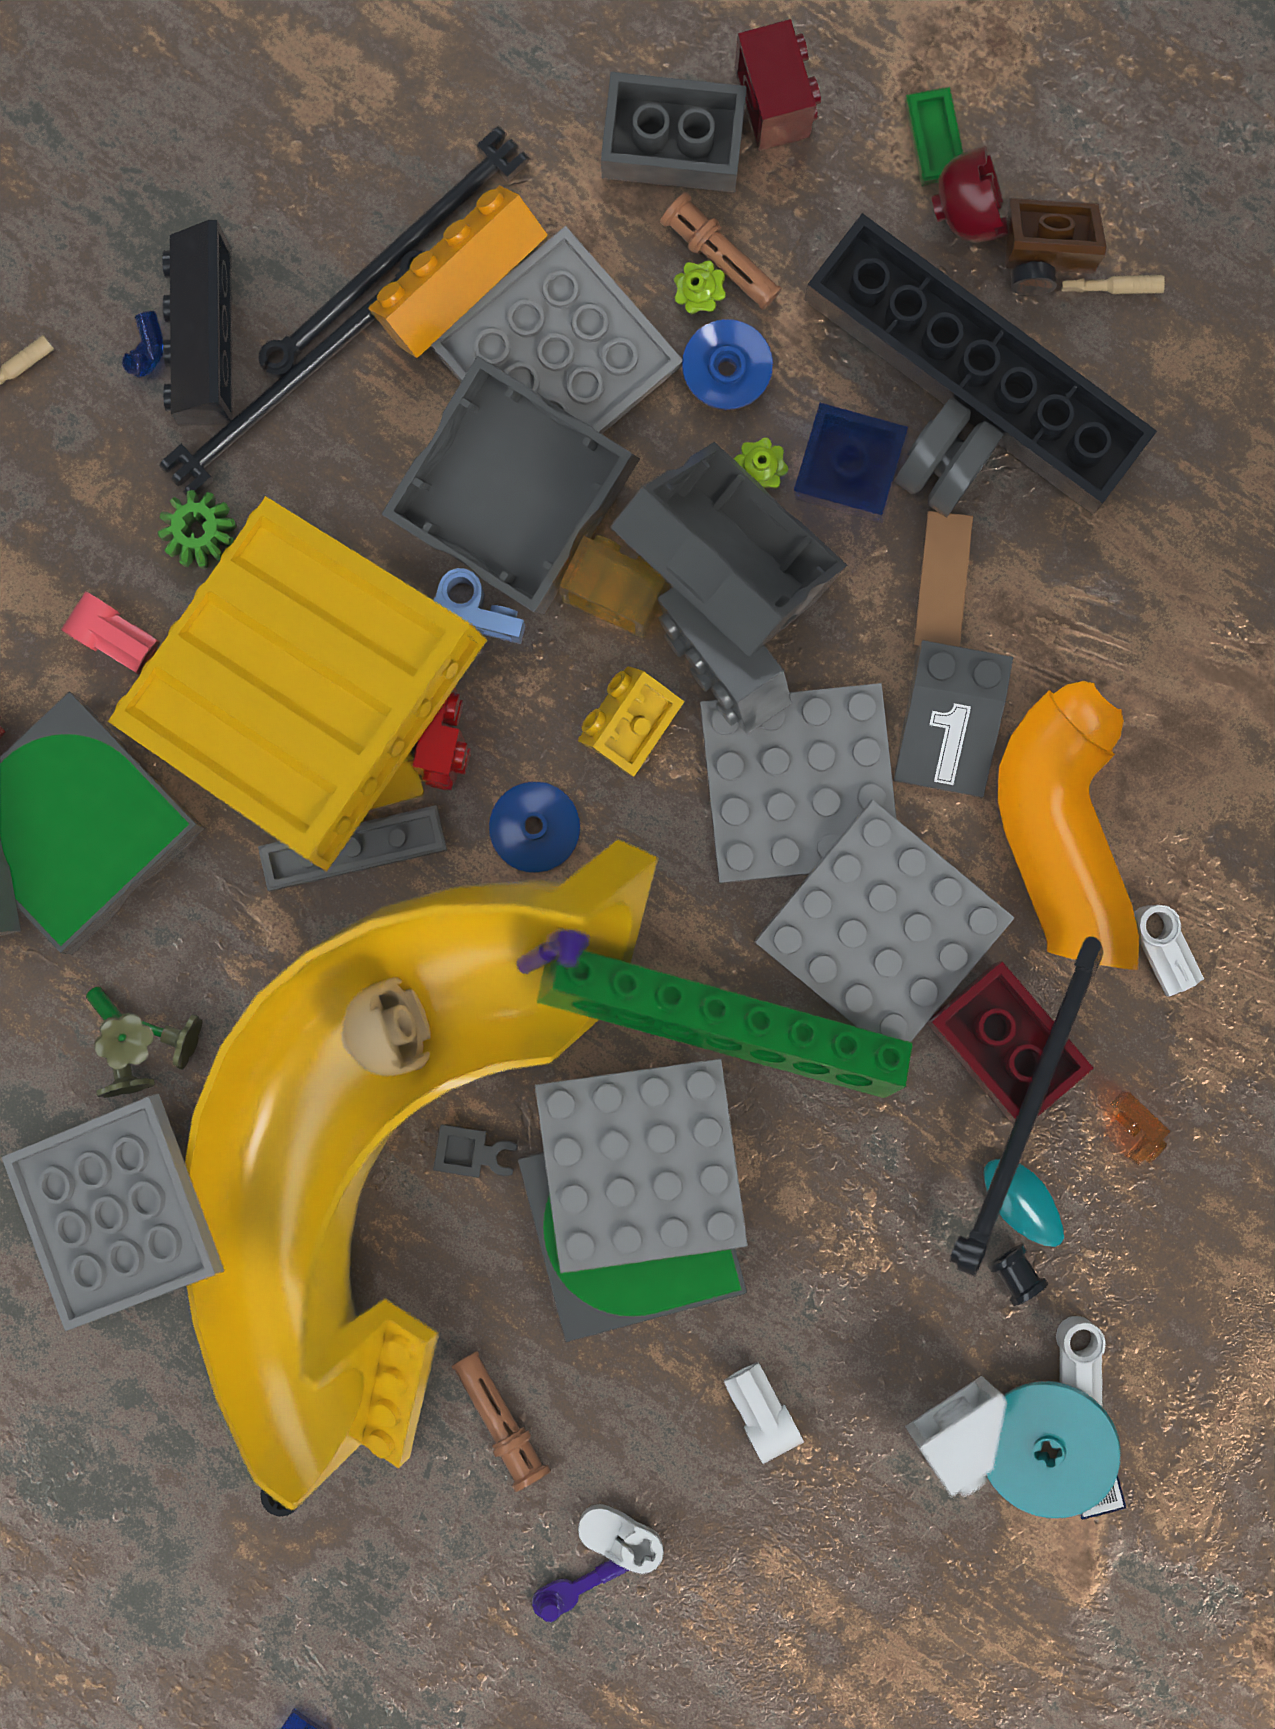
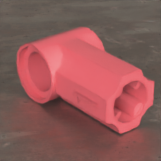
M85 591L61 630L93 651L100 650L140 675L144 664L154 656L160 642L136 625H132L119 617L120 613Z

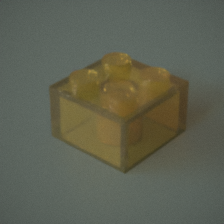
M583 535L559 585L562 601L644 640L660 607L658 597L667 592L668 581L640 555L635 560L620 553L621 546L616 542L600 535H596L594 540Z

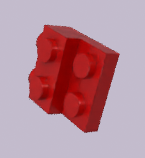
M454 687L419 738L412 766L422 777L421 780L425 782L426 786L446 791H452L458 774H466L471 754V748H468V743L465 742L460 729L450 727V725L458 726L463 708V700L460 699V694L457 692L456 687Z

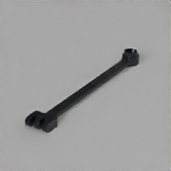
M500 126L493 129L477 144L478 152L485 159L289 337L286 336L283 340L268 341L262 346L259 352V363L263 371L266 370L267 375L271 378L280 379L296 365V358L301 354V350L396 265L403 256L418 245L495 173L498 172L507 182L511 181L530 162L531 159L528 155L522 152L509 162L507 159L516 152L518 145L510 139L497 150L495 147L504 139L506 132ZM280 350L284 353L283 360L277 364L269 362L270 353Z
M413 250L403 256L400 262V271L391 282H396L409 270L414 258L424 251ZM378 293L194 454H191L181 443L160 462L159 466L165 473L170 472L180 463L183 465L171 477V480L177 486L184 484L192 476L195 478L183 490L186 496L189 490H194L198 495L209 486L214 479L204 468L376 319L368 307L377 300Z
M1088 937L1082 943L1074 964L1076 968L974 1227L968 1239L963 1236L958 1237L952 1250L950 1262L957 1264V1270L971 1276H976L982 1264L993 1228L1092 976L1095 977L1103 957V947L1096 937Z

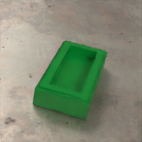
M950 87L905 96L904 101L922 186L939 183V177L944 167L954 157L963 153Z

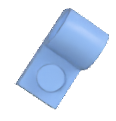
M456 568L448 571L442 577L436 597H434L435 602L471 623L482 635L521 644L525 630L524 620L516 618L517 611L504 606L491 605L490 611L482 609L484 592L479 578L472 571L465 568ZM460 583L468 584L474 589L472 598L463 604H457L449 598L451 589Z

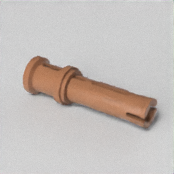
M684 192L666 210L659 222L664 227L670 225L689 243L688 249L692 253L700 254L702 252L764 310L776 298L782 288L779 285L777 286L747 256L720 233V222L715 218L709 219L691 202L692 196L689 193Z
M478 1351L451 1366L458 1375L474 1407L495 1441L492 1445L494 1456L501 1457L514 1480L512 1484L513 1490L518 1492L547 1475L551 1469L547 1464L542 1465L529 1442L531 1438L529 1430H525L524 1427H518L499 1390L482 1363Z

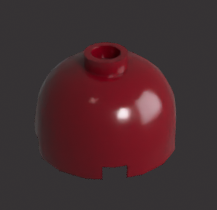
M986 145L954 157L944 167L939 177V193L931 196L937 221L946 220L951 231L966 241L983 242L1007 236L1009 233L1007 216L1000 217L998 210L1002 208L1001 203H1004L992 158L990 155L987 156Z

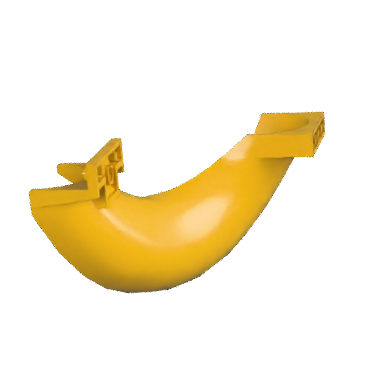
M617 839L565 882L531 880L464 885L382 907L323 940L299 957L255 996L221 1044L193 1112L185 1165L224 1271L187 1285L192 1323L215 1399L254 1482L288 1509H296L361 1444L369 1448L375 1456L385 1459L398 1469L410 1458L438 1332L386 1299L359 1317H356L350 1284L351 1238L360 1193L371 1167L397 1126L420 1107L453 1088L483 1076L508 1069L551 1063L599 1021L595 1018L537 1003L544 965L528 974H524L518 970L517 960L520 956L543 943H548L550 934L558 930H572L581 932L589 937L587 947L582 950L631 963L658 860L652 854ZM398 978L402 982L397 985L403 991L412 989L425 1010L430 1027V1039L423 1041L422 1054L430 1052L428 1061L420 1069L398 1075L381 1076L365 1070L345 1050L341 1037L343 1021L347 1006L362 989L387 979Z

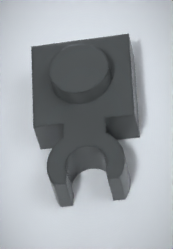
M441 1124L433 1171L479 1178L482 1165H487L497 1175L509 1176L513 1174L514 1168L501 1166L498 1163L497 1155L503 1149L516 1151L518 1145L509 1140L499 1141L493 1146L485 1145L487 1131Z

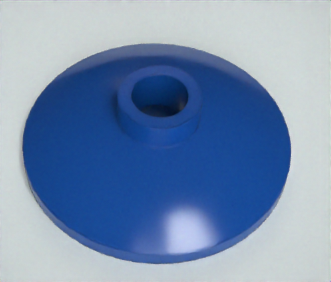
M723 319L708 323L693 334L684 350L682 370L688 388L698 400L713 408L733 410L751 404L763 394L771 379L773 359L770 347L760 332L747 323ZM723 362H729L734 365L735 372L730 376L722 375L718 370L719 365Z
M526 782L509 789L496 802L490 816L489 833L494 849L508 865L524 872L539 873L558 867L570 857L578 843L580 819L574 803L562 790L543 782ZM533 817L539 818L543 822L542 830L537 834L528 833L525 829L528 819Z

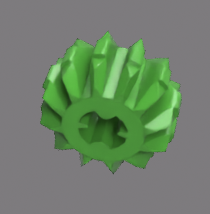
M189 490L186 496L187 504L183 505L178 498L174 497L170 502L176 512L174 514L169 512L160 513V519L170 526L159 530L158 537L161 540L170 541L165 548V552L170 557L180 554L179 562L182 566L189 567L196 556L198 566L201 569H205L209 563L208 555L212 554L220 562L222 552L218 549L220 545L226 547L232 545L234 539L225 533L236 529L237 523L234 519L225 518L230 508L225 502L215 505L216 497L213 493L207 492L199 503V498L195 491ZM197 521L205 531L199 538L195 536L190 528Z

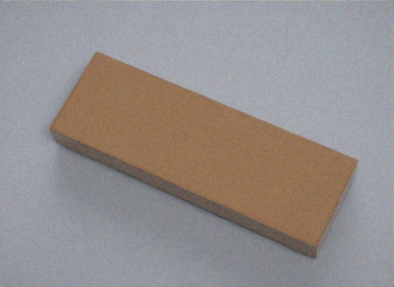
M928 511L926 514L913 648H918L922 640L960 647L973 516L950 513L946 518L941 513L935 511Z

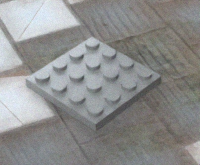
M567 226L563 227L501 279L430 346L460 382L464 379L476 357L479 356L601 434L681 368L683 360Z
M882 683L789 692L792 703L749 734L744 732L738 722L733 726L729 725L716 706V703L719 702L718 700L700 701L719 884L809 875L871 800L877 802L896 818Z
M871 800L756 937L754 942L858 1028L911 1042L1015 917L877 802Z
M721 1059L535 1085L560 1273L748 1247Z
M159 1094L148 1096L1 1157L65 1331L224 1271Z

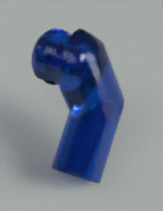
M155 311L142 312L134 317L141 341L135 349L125 353L122 359L124 370L138 378L150 375L163 357L164 338Z

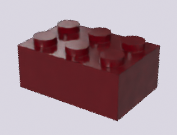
M1001 961L989 967L933 1015L926 1024L1014 1125L1054 1021ZM1069 1038L1038 1116L1094 1069Z

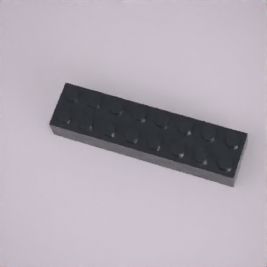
M863 213L807 284L804 301L943 404H946L952 397L971 410L969 423L974 427L986 420L1003 431L1005 434L998 445L1091 514H1094L1157 432L1149 424Z

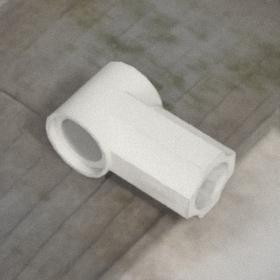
M1147 905L1137 909L1134 912L1139 934V943L1165 995L1169 997L1183 992L1204 980L1181 932L1180 918L1175 910L1164 905ZM1153 913L1158 914L1164 924L1163 931L1157 938L1151 937L1146 929V921Z
M1068 1317L1061 1322L1056 1332L1057 1345L1060 1348V1383L1070 1385L1085 1392L1102 1406V1355L1106 1345L1104 1335L1097 1326L1085 1317ZM1078 1330H1089L1091 1334L1089 1345L1080 1351L1071 1350L1070 1340L1073 1334Z
M759 1362L740 1369L724 1380L727 1391L746 1423L744 1429L763 1464L804 1443L785 1405L781 1406Z

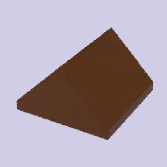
M1009 198L1007 216L1009 233L1006 236L1005 268L1014 269L1016 266L1027 262H1045L1055 267L1056 272L1095 273L1105 256L1107 247L1099 204Z

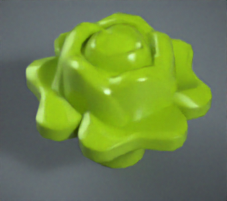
M710 260L700 264L686 263L684 273H679L674 277V282L677 286L675 301L679 305L685 304V309L689 314H694L698 311L713 312L716 309L715 301H722L726 297L723 288L725 273L721 270H715L714 264Z
M765 437L758 442L743 443L741 446L742 454L737 455L734 460L759 482L764 489L767 487H779L781 483L779 476L786 475L789 470L783 460V447L780 445L772 447L770 439Z

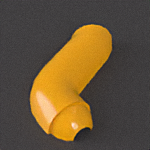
M1080 681L1067 684L1055 693L1049 690L1027 712L1011 735L999 765L998 804L1004 832L1045 934L1047 952L1076 960L1083 941L1088 937H1096L1101 942L1104 950L1100 965L1138 970L1139 934L1133 906L1089 794V786L1093 777L1115 755L1111 750L1121 737L1124 722L1122 710L1110 704L1096 689L1095 683Z

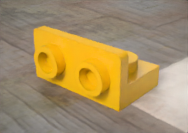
M628 666L624 671L618 672L612 678L607 687L608 695L600 707L591 711L585 718L581 728L583 732L579 736L578 742L585 747L593 749L623 772L634 777L685 701L645 671Z

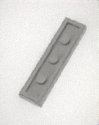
M435 805L361 822L327 872L281 841L258 846L267 890L271 892L447 851L438 807Z

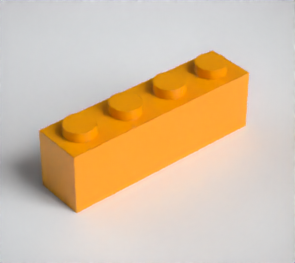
M499 185L496 189L485 192L478 199L476 207L464 219L452 223L444 231L443 238L432 249L424 251L415 257L410 264V269L401 278L383 287L377 295V300L368 309L401 349L418 358L537 247L548 234L519 194Z

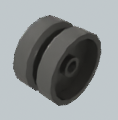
M952 397L944 405L934 420L931 419L907 453L909 457L894 481L911 494H916L923 490L934 474L938 476L939 480L928 496V505L946 518L963 497L1005 434L985 420L976 425L965 441L959 438L971 419V410Z

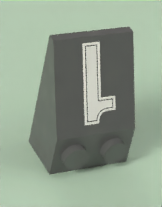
M922 640L916 650L893 782L980 798L984 797L1005 707L1013 657Z

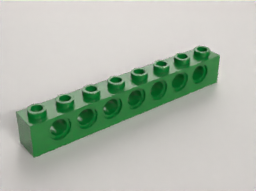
M582 950L581 955H578L577 966L569 967L559 964V954L554 960L544 965L537 1003L881 1098H886L906 1087L913 1045L911 1042Z

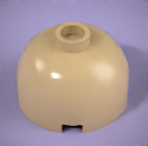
M398 978L387 979L362 989L347 1006L343 1021L341 1037L345 1050L365 1070L381 1076L398 1075L420 1069L428 1061L430 1052L422 1054L423 1041L430 1039V1027L425 1010L412 989L403 991L397 985L402 982Z

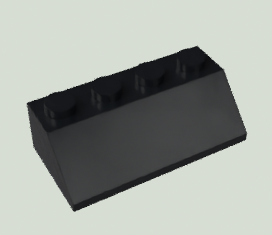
M206 220L171 234L170 250H164L162 255L164 277L170 278V295L163 296L164 321L170 322V339H164L163 358L165 366L171 367V384H164L163 400L165 411H171V415L178 425L228 424L233 420L231 246L218 220Z

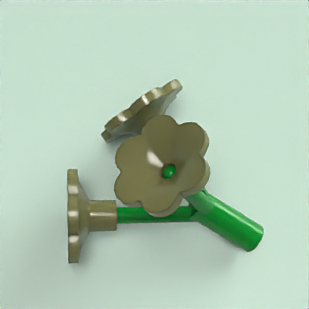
M101 987L92 988L86 995V999L103 1019L100 1025L101 1035L95 1040L94 1049L97 1055L106 1058L108 1065L113 1070L115 1080L109 1086L96 1090L97 1097L109 1098L121 1094H131L155 1086L154 1079L134 1077L131 1069V1064H140L145 1061L148 1056L147 1046L153 1042L154 1035L160 1037V1042L175 1047L173 1065L181 1070L186 1067L189 1057L193 1055L198 1044V1035L203 1022L199 1016L192 1014L182 1030L169 1025L161 1028L142 1021L135 1013L122 1014Z

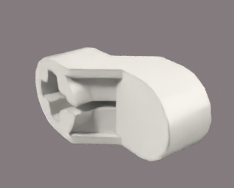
M602 1504L590 1506L581 1515L578 1526L579 1537L589 1549L606 1556L625 1569L640 1574L650 1573L661 1563L663 1557L662 1539L652 1528L638 1523L617 1509Z

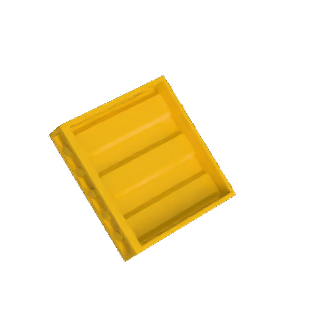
M265 496L260 505L250 513L246 525L232 545L224 550L220 562L206 582L198 587L194 599L180 619L172 624L168 631V636L154 656L144 664L140 676L128 693L118 701L115 711L108 722L327 872L482 649L487 639L471 623Z

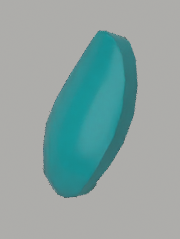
M1000 1159L991 1160L984 1167L986 1192L989 1189ZM1019 1164L999 1214L1015 1231L1029 1240L1044 1246L1056 1247L1064 1239V1229L1054 1200L1045 1184L1032 1171Z

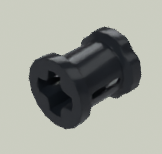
M1023 1244L1008 1250L988 1265L992 1273L997 1272L1012 1294L1010 1301L1013 1306L1030 1300L1049 1284L1045 1278H1039L1025 1256L1027 1249Z

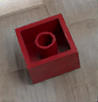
M791 19L738 33L734 68L739 85L747 86L745 106L758 151L809 138L813 121L818 119L816 105L821 103L819 86L815 76H807L804 62L809 59L806 41L802 33L795 34Z

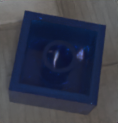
M819 403L794 487L795 498L883 523L895 484L894 481L897 477L909 437L908 427Z

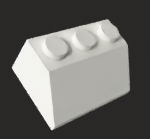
M980 1376L905 1426L951 1496L958 1492L962 1496L974 1492L987 1481L984 1475L993 1470L1006 1401L1002 1394L983 1376Z

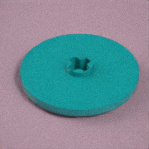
M1052 1381L1027 1383L1004 1394L1003 1397L1006 1405L993 1470L986 1474L997 1492L1020 1510L1045 1518L1076 1516L1099 1504L1113 1487L1121 1463L1119 1436L1112 1419L1104 1408L1085 1392L1070 1385ZM1044 1441H1050L1052 1448H1060L1056 1459H1050L1048 1452L1039 1451L1042 1449Z

